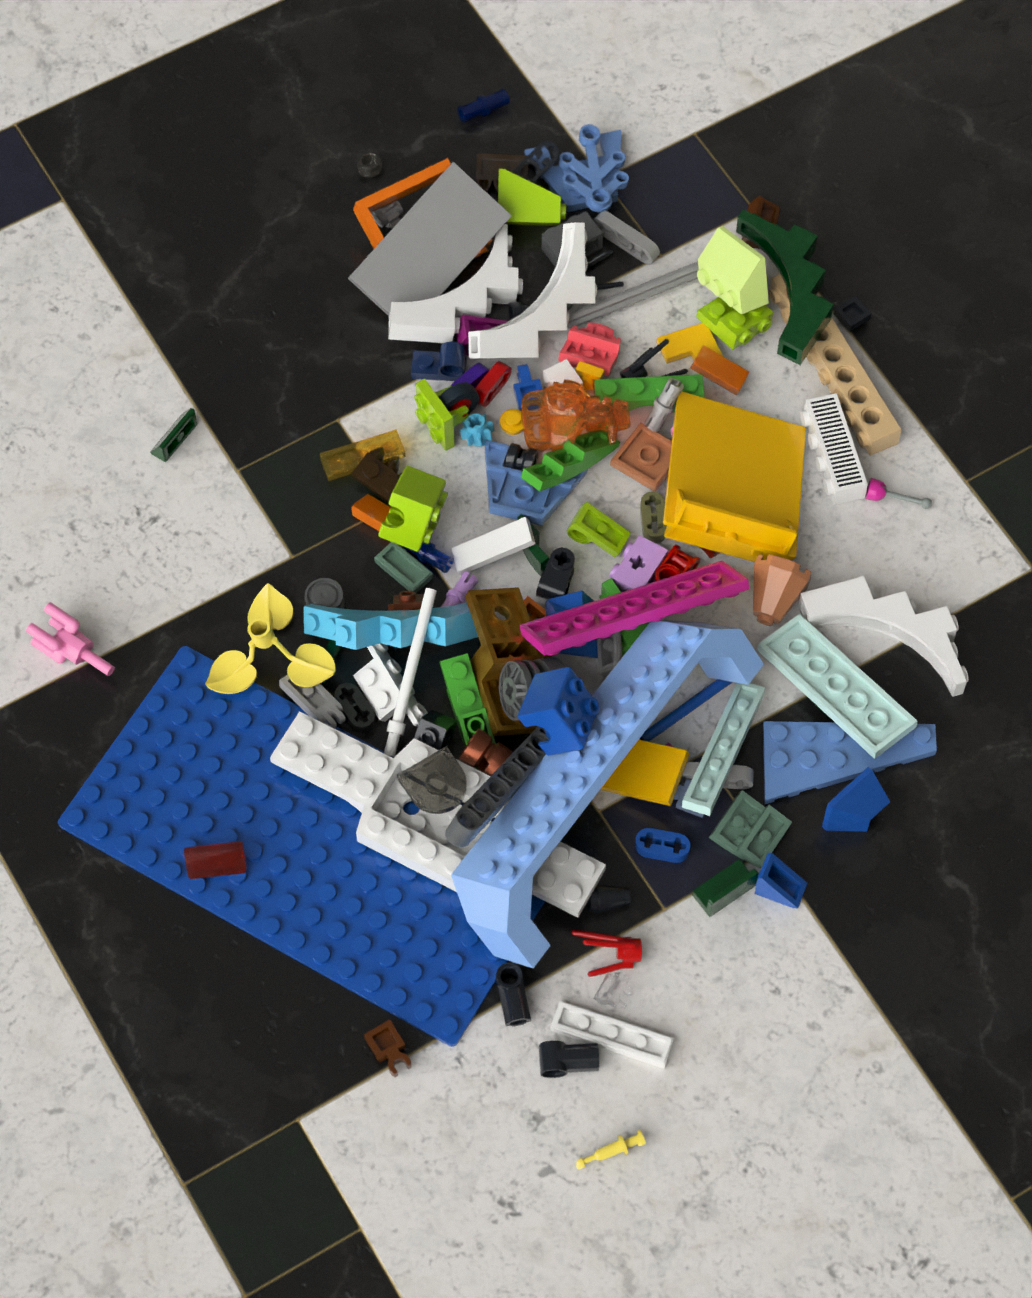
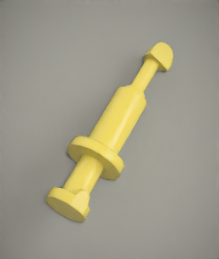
M641 1130L637 1131V1135L627 1139H623L622 1135H619L618 1141L596 1149V1152L591 1156L578 1159L576 1162L577 1169L584 1168V1164L593 1160L602 1161L622 1152L626 1156L629 1154L627 1148L637 1144L638 1146L645 1145L646 1142Z

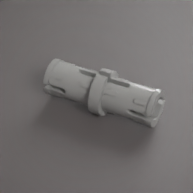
M669 378L660 396L655 398L653 402L654 407L644 422L648 429L659 432L668 414L673 412L675 408L674 403L684 388V385L679 380Z

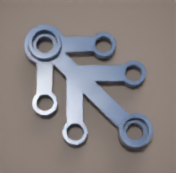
M588 124L584 125L579 133V142L586 150L588 167L575 159L574 155L570 152H563L559 157L558 164L560 168L564 170L572 169L591 182L590 188L580 182L575 174L566 173L562 179V187L567 191H577L586 198V204L592 211L602 212L607 211L611 207V196L618 189H624L628 185L629 176L623 171L616 172L613 180L606 187L603 188L601 182L615 168L624 166L626 156L622 151H613L610 158L599 168L596 145L599 142L600 130L598 127Z

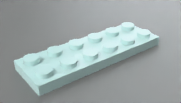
M800 614L758 644V652L874 759L917 727V720Z

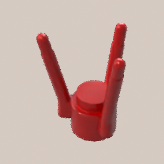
M572 930L571 932L574 936L590 938L583 940L584 945L616 948V959H622L620 963L589 971V977L620 969H633V962H641L642 944L640 938L619 937L580 930Z

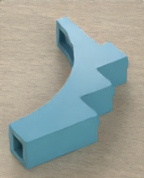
M467 602L432 608L424 642L448 646L478 637ZM309 604L304 606V633L334 640L338 646L355 650L379 643L403 648L412 644L420 609L369 611Z

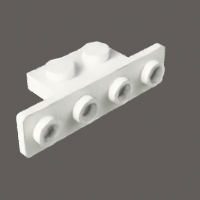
M379 643L367 647L374 659L353 676L378 719L385 722L394 715L403 677L400 674L401 667L387 652L388 646ZM412 687L406 714L412 724L418 727L420 719L427 714V711L416 701L413 696L415 691Z

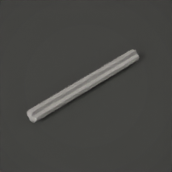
M698 261L570 312L567 327L570 329L575 325L580 326L697 279Z

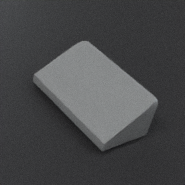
M621 631L613 633L608 638L597 639L599 675L607 677L622 658Z

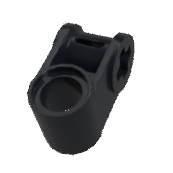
M561 547L551 553L545 571L542 573L538 583L537 597L548 600L568 594L570 582L574 575L575 556L571 550Z

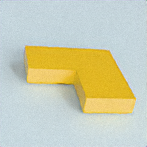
M704 323L658 337L656 341L658 345L665 339L669 340V343L660 350L666 364L688 356H692L693 360H695L703 345L723 356L710 329Z

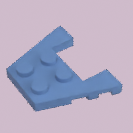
M621 130L600 134L599 144L603 156L598 157L599 168L610 158L613 151H621ZM545 147L542 148L543 155L539 160H537L536 156L532 158V160L539 164L540 169L545 167L541 164L545 158L548 157L551 160L549 151ZM535 148L524 150V155L528 156ZM587 159L579 161L588 167ZM559 165L552 166L541 177L549 185L552 193L561 196V203L566 204L567 212L589 208L584 196L575 190L567 191L562 187L563 176L566 173H573L580 182L591 188V182L572 169L564 170ZM615 168L601 181L603 188L613 180L614 174L619 171V168ZM618 190L611 196L612 202H617Z
M486 440L485 462L490 514L516 520L522 514L530 523L542 526L588 471L587 469L559 485L538 491L521 478L522 471L504 467L510 445Z

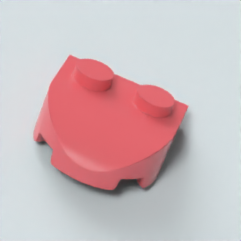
M588 323L586 328L579 329L575 325L569 330L568 339L560 351L558 361L561 362L567 359L572 367H577L579 361L604 369V375L609 376L618 359L621 339L613 335V329L602 324Z

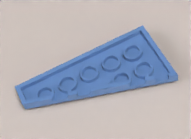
M764 721V805L772 803L778 798L799 795L802 791L813 788L820 789L854 779L867 767L874 772L885 770V767L898 763L906 764L933 756L937 751L935 724H917L915 729L874 759L834 722Z

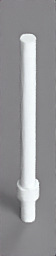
M430 588L425 589L393 719L389 720L387 727L389 734L384 754L395 757L400 735L403 736L406 724L403 722L437 590Z

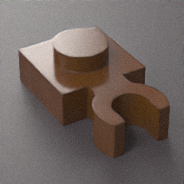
M390 1019L364 1034V1039L379 1063L388 1059L389 1072L393 1077L398 1076V1072L394 1067L398 1062H403L408 1070L412 1068L408 1055L400 1053L401 1050L406 1048L405 1043Z

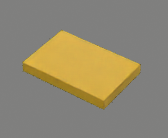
M638 740L600 790L671 806L689 753L684 749Z

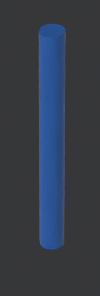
M717 679L648 728L640 737V740L650 742L733 682Z

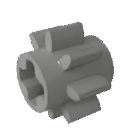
M395 201L371 214L380 227L386 225L387 228L390 227L392 229L400 221L398 216L403 214V209L400 203Z

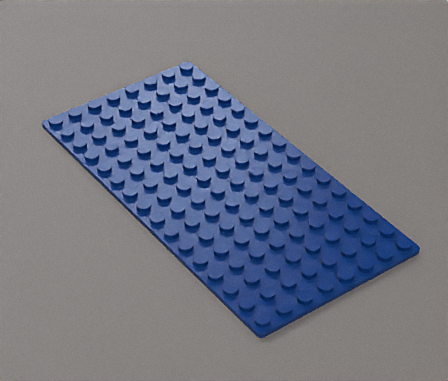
M188 646L181 647L58 819L59 827L448 1046H456L495 984L497 969L502 964L508 963V960L494 956L469 925L456 891L357 841L356 831L362 812L339 796L271 763L270 757L299 711L306 714L298 705L255 682L248 689L239 693L222 694L215 692L205 685L214 660ZM335 727V728H334V729H336V730H338V731H340V732H342V733H344V734H346V735H348V736H350V737H352V738H354V739H356V740H358V741H360V742H362V743H364V744H366V745H368V746H370V747H372V748H374V749H376V750H378V751L384 753V751H382V750H380V749H378V748L372 746L371 744H369V743H367V742H365V741L359 739L358 737H356V736H354V735H352V734H350V733L344 731L343 729H341V728H339V727ZM404 773L405 778L412 780L418 785L430 791L436 792L438 795L456 804H460L462 806L465 804L464 802ZM410 801L404 805L403 810L408 815H415L419 812L420 805ZM532 895L530 919L532 922L545 903L544 900Z

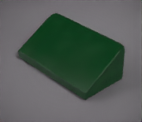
M190 408L179 416L150 451L153 456L164 462L168 461L198 425L195 410Z

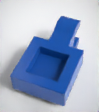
M528 364L517 366L519 383L513 384V390L518 409L523 412L546 407L540 379L531 380Z

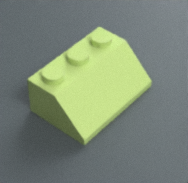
M724 226L718 227L698 258L699 270L697 271V277L699 282L740 314L769 304L765 257Z

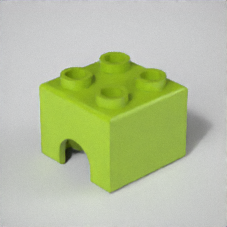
M406 466L392 491L388 503L392 507L384 523L382 522L378 536L414 551H419L423 542L429 544L433 531L439 522L441 508H443L448 496V492L444 491L446 480Z

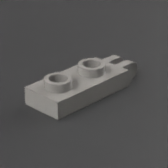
M288 674L279 680L280 688L308 716L332 728L337 727L335 720L339 724L346 720L341 712L343 710L341 704L321 684L313 687H299L291 682Z

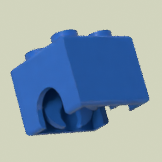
M571 667L534 675L517 717L525 727L539 726L546 730V736L549 740L539 742L538 744L545 754L549 756L583 749L587 737L590 735L596 714L599 712V703L588 692L583 680L577 677Z

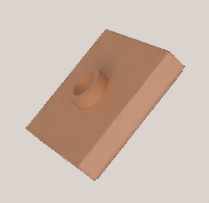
M640 423L611 459L610 466L656 492L668 477L672 440L648 429L647 426Z

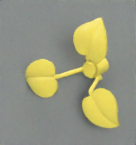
M267 583L254 599L248 612V633L252 639L248 643L250 647L249 657L246 658L244 653L237 650L224 652L214 661L205 685L207 688L222 694H235L248 689L257 677V671L251 665L254 660L255 647L266 649L271 647L272 644L276 645L292 661L287 668V673L291 682L299 687H313L334 675L336 666L332 656L319 645L303 644L297 649L296 655L293 656L278 641L273 629L281 630L285 628L292 620L294 610L291 602L272 585Z

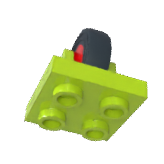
M424 378L415 383L416 395L414 399L417 404L415 413L420 423H426L429 427V433L436 444L440 443L444 450L447 451L455 446L454 427L464 421L476 408L480 397L474 386L470 383H458L434 392Z

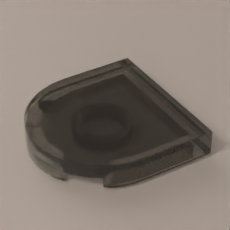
M447 746L397 774V780L412 802L419 809L427 813H447L459 806L466 795V775Z

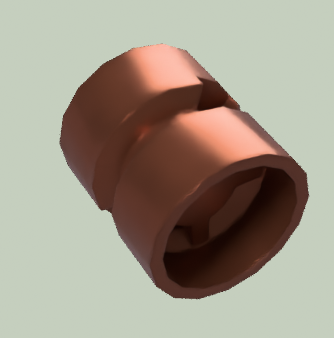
M479 728L467 743L458 759L471 767L477 766L479 771L491 776L508 759L513 751L500 742L492 743V737Z

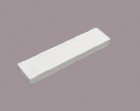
M561 1000L550 1026V1031L588 1044L598 1043V1047L664 1069L674 1042L673 1037Z

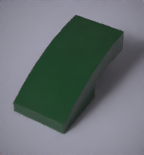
M520 514L517 517V520L523 518L524 516ZM530 523L536 544L523 549V552L531 566L541 577L549 557L539 547V531Z

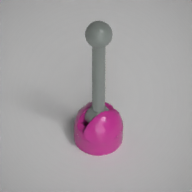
M874 478L869 480L865 495L867 500L879 501L885 496L920 504L925 509L932 506V501L929 498L919 499L887 490L884 482Z

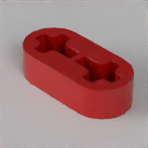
M498 361L475 388L480 397L479 405L483 407L488 406L503 388L512 372L510 366Z

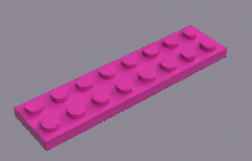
M719 561L521 624L520 631L522 636L544 656L556 655L561 650L570 647H580L594 639L608 638L613 633L622 630H633L638 625L647 622H658L666 616L675 613L682 614L696 606L710 605L715 600L724 597H735L740 592L749 590V581L727 563Z

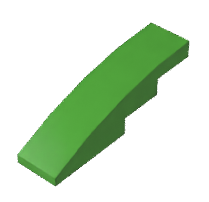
M602 429L567 438L562 449L545 453L542 463L523 468L521 478L538 491H543L577 476L598 463L618 448L620 441Z

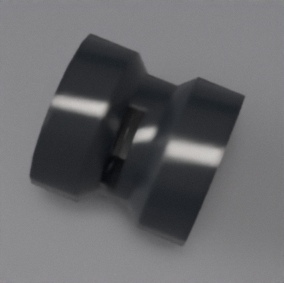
M511 443L507 452L505 467L523 471V468L536 465L539 450L534 448L523 449L519 444Z

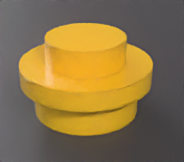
M518 409L506 410L500 416V427L509 435L520 434L526 427V416Z

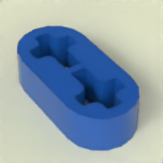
M645 828L636 835L635 849L638 854L646 858L680 863L689 856L690 841L685 835L680 833ZM646 838H652L653 844H651L650 848L644 847ZM675 843L681 844L679 853L673 852L672 847H674Z

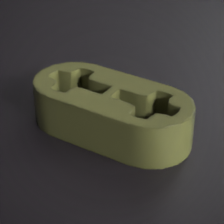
M651 491L644 494L641 498L642 534L644 538L654 543H660L666 538L664 533L667 525L663 524L665 499L660 493ZM649 502L655 503L656 513H651ZM652 522L657 523L658 533H653L651 529Z

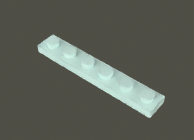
M736 683L683 798L682 808L708 816L711 815L764 697L765 687L752 683L749 685Z

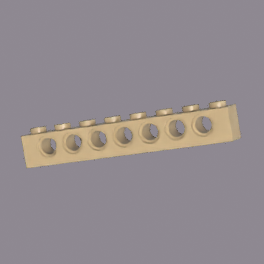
M781 274L772 277L768 293L772 303H777L781 310L782 319L787 324L790 315V302L786 285ZM831 318L818 340L822 341H816L806 358L811 365L814 364L821 383L827 385L831 392L830 394L837 393L847 425L849 427L852 426L856 433L858 444L862 448L865 447L869 456L897 445L901 435V428L836 323Z

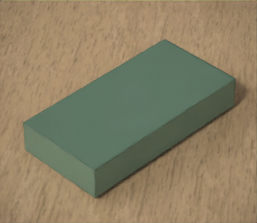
M391 542L374 557L375 563L408 591L417 593L433 579V573L396 543Z

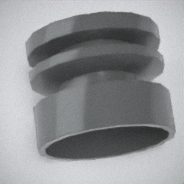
M552 657L535 659L533 661L527 659L506 662L502 667L499 677V695L502 708L508 718L513 721H519L517 715L534 675L566 668L561 660Z

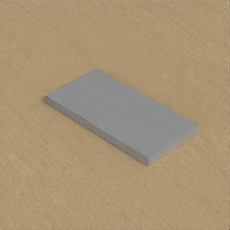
M452 162L348 279L389 316L391 302L421 301L440 296L512 215Z

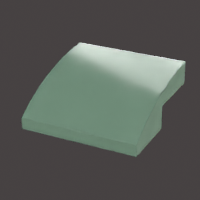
M742 790L737 794L708 838L742 860L762 868L767 853L773 852L792 821L772 806L764 807Z

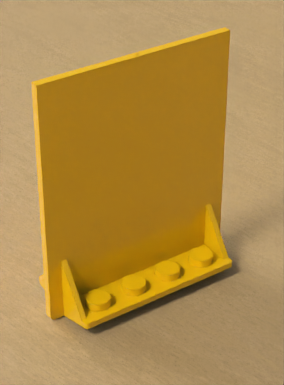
M681 391L676 399L663 524L667 525L664 537L751 562L756 561L757 555H763V560H766L768 555L794 560L797 555L806 427Z

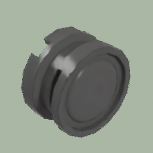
M319 578L311 582L305 590L304 598L306 605L315 604L344 609L345 606L341 585L335 580Z

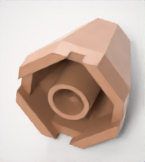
M757 555L754 564L753 615L757 617V621L766 626H773V623H781L799 600L800 593L807 590L811 580V571L806 569L802 573L799 571L801 565L775 555H768L766 560H763V555Z

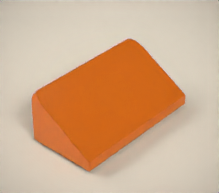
M704 345L690 369L702 374V376L735 395L740 391L749 374V371Z
M369 494L355 502L351 507L352 516L377 531L380 530L382 522L384 523L391 509L390 506Z

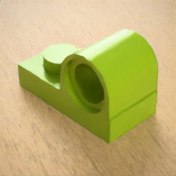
M588 502L578 509L566 530L572 540L580 544L593 542L613 557L620 554L631 532Z

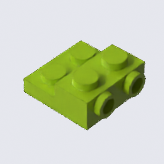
M718 297L697 311L696 318L734 350L741 344L746 345L758 333L766 332L772 325L774 312L764 305L740 314Z

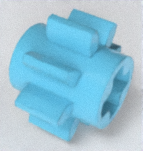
M472 414L462 421L463 428L460 429L462 439H467L468 446L482 447L485 445L486 440L493 439L491 432L495 431L493 422L487 421L486 414Z

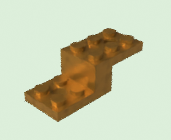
M515 587L469 590L465 595V599L481 643L470 663L493 736L532 733L538 726L525 727L520 720L513 721L508 718L502 708L499 695V677L502 667L506 662L527 659L533 661L544 658L542 653L521 634L520 625L531 622L520 589ZM495 612L505 616L506 620L499 619Z

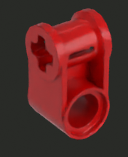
M674 545L664 561L656 569L654 582L697 569L700 558L697 556L693 558L681 551L680 546Z

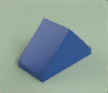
M767 853L757 879L754 894L791 908H798L807 882L773 853Z

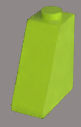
M499 169L498 203L512 215L505 224L560 225V219H566V204L561 203V196L505 169Z

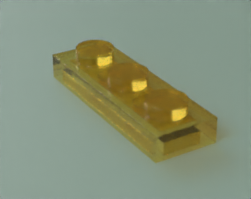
M397 429L319 453L328 481L352 474L367 452L379 447L384 448L382 463L394 458L401 459L406 457Z

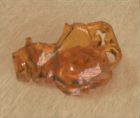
M564 379L563 384L553 382L552 386L544 387V390L528 392L524 395L521 403L526 446L539 451L562 449L568 440L571 444H574L577 435H581L584 429L587 432L606 431L609 445H613L616 442L617 432L631 426L628 402L616 399L612 404V399L604 397L603 401L600 402L599 396L589 397L585 387L572 380ZM557 401H562L564 409H559ZM537 405L540 409L536 412H531L527 407ZM539 424L538 430L541 436L538 439L535 438L533 432L534 425Z

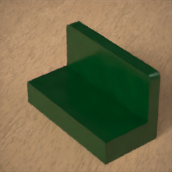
M739 859L694 889L692 896L707 915L711 917L754 888L757 884L759 873L756 869L749 872Z

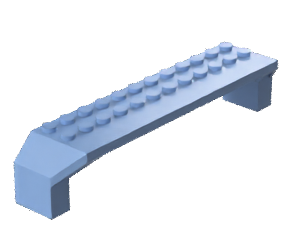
M669 620L650 622L592 695L599 703V712L596 714L590 735L587 737L583 749L549 756L545 755L543 760L524 781L453 871L451 876L467 922L494 956L534 968L551 946L530 919L534 874L697 663H699L708 678L746 685L750 684L764 664L742 629L702 622Z

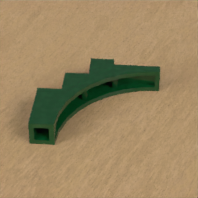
M743 209L737 218L736 232L752 241L768 255L779 270L787 288L790 315L788 323L779 338L777 354L801 365L830 322L834 304L830 303L826 298L816 296L823 286L826 271L817 263L809 262L816 249L817 235L795 224L790 231H787L782 226L772 224L762 219L759 215Z

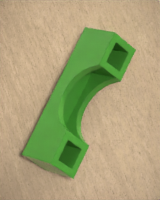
M698 374L595 379V419L623 418L633 409L643 406H654L655 398L660 396L669 378H675L684 385L682 392L705 398L703 376Z

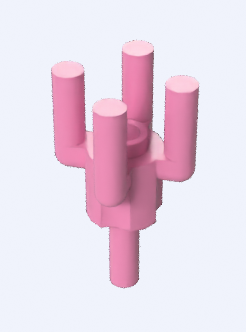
M48 603L44 611L52 616L49 624L58 630L54 637L34 623L27 627L26 632L33 636L31 645L57 663H63L66 658L76 665L87 661L107 676L113 673L115 667L91 651L94 643L78 630L80 627L79 621L53 603Z

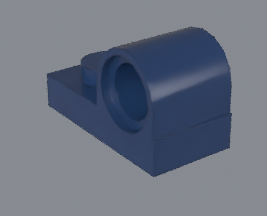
M445 342L441 345L440 352L413 351L411 379L425 378L426 380L456 381L466 372L467 354L465 346L458 342Z

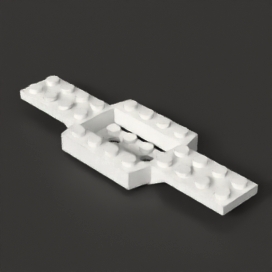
M299 711L270 757L271 763L339 796L362 812L356 831L359 843L456 892L451 874L492 823L490 821L466 847H456L447 840L445 831L462 805L456 804L438 795L436 792L430 791L405 778L404 773L464 803L490 776L415 738L392 758ZM414 801L420 805L419 812L415 815L406 814L403 807L407 802ZM559 842L534 874L532 895L579 917L603 875L606 864Z

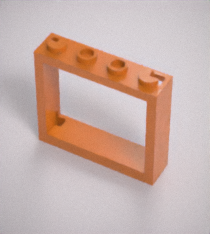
M448 158L356 201L353 211L374 249L384 237L371 213L434 183L451 165ZM492 239L489 240V242L481 249V251L474 258H478L481 256V254L488 251L487 248L491 244Z

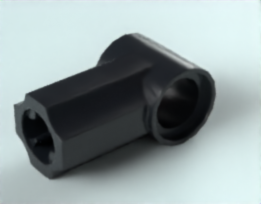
M504 963L496 972V988L500 997L505 1026L515 1027L524 1025L531 1021L523 983V973L517 964ZM511 974L517 978V981L512 985H507L502 982L501 978L504 975Z
M556 1040L540 1043V1075L545 1078H559L571 1072L599 1071L598 1043L566 1045L565 1042Z

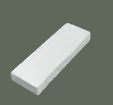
M523 517L452 548L457 572L462 575L465 571L471 572L536 543L530 521Z

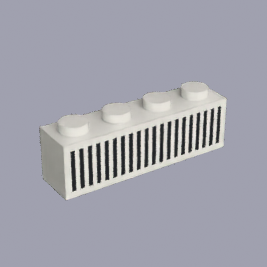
M837 393L805 400L804 411L800 412L803 427L808 428L809 446L811 450L815 449L817 454L815 459L816 467L819 473L823 472L825 478L823 486L826 495L831 496L833 505L865 498L868 483Z

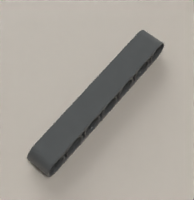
M538 726L457 811L445 831V836L452 845L456 847H466L509 802L524 781L543 760L546 754L538 743L549 740L545 729Z

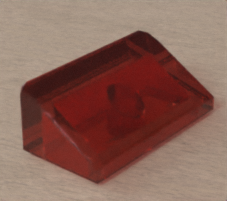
M241 841L187 847L184 849L189 879L242 874L247 871L246 855L243 842Z

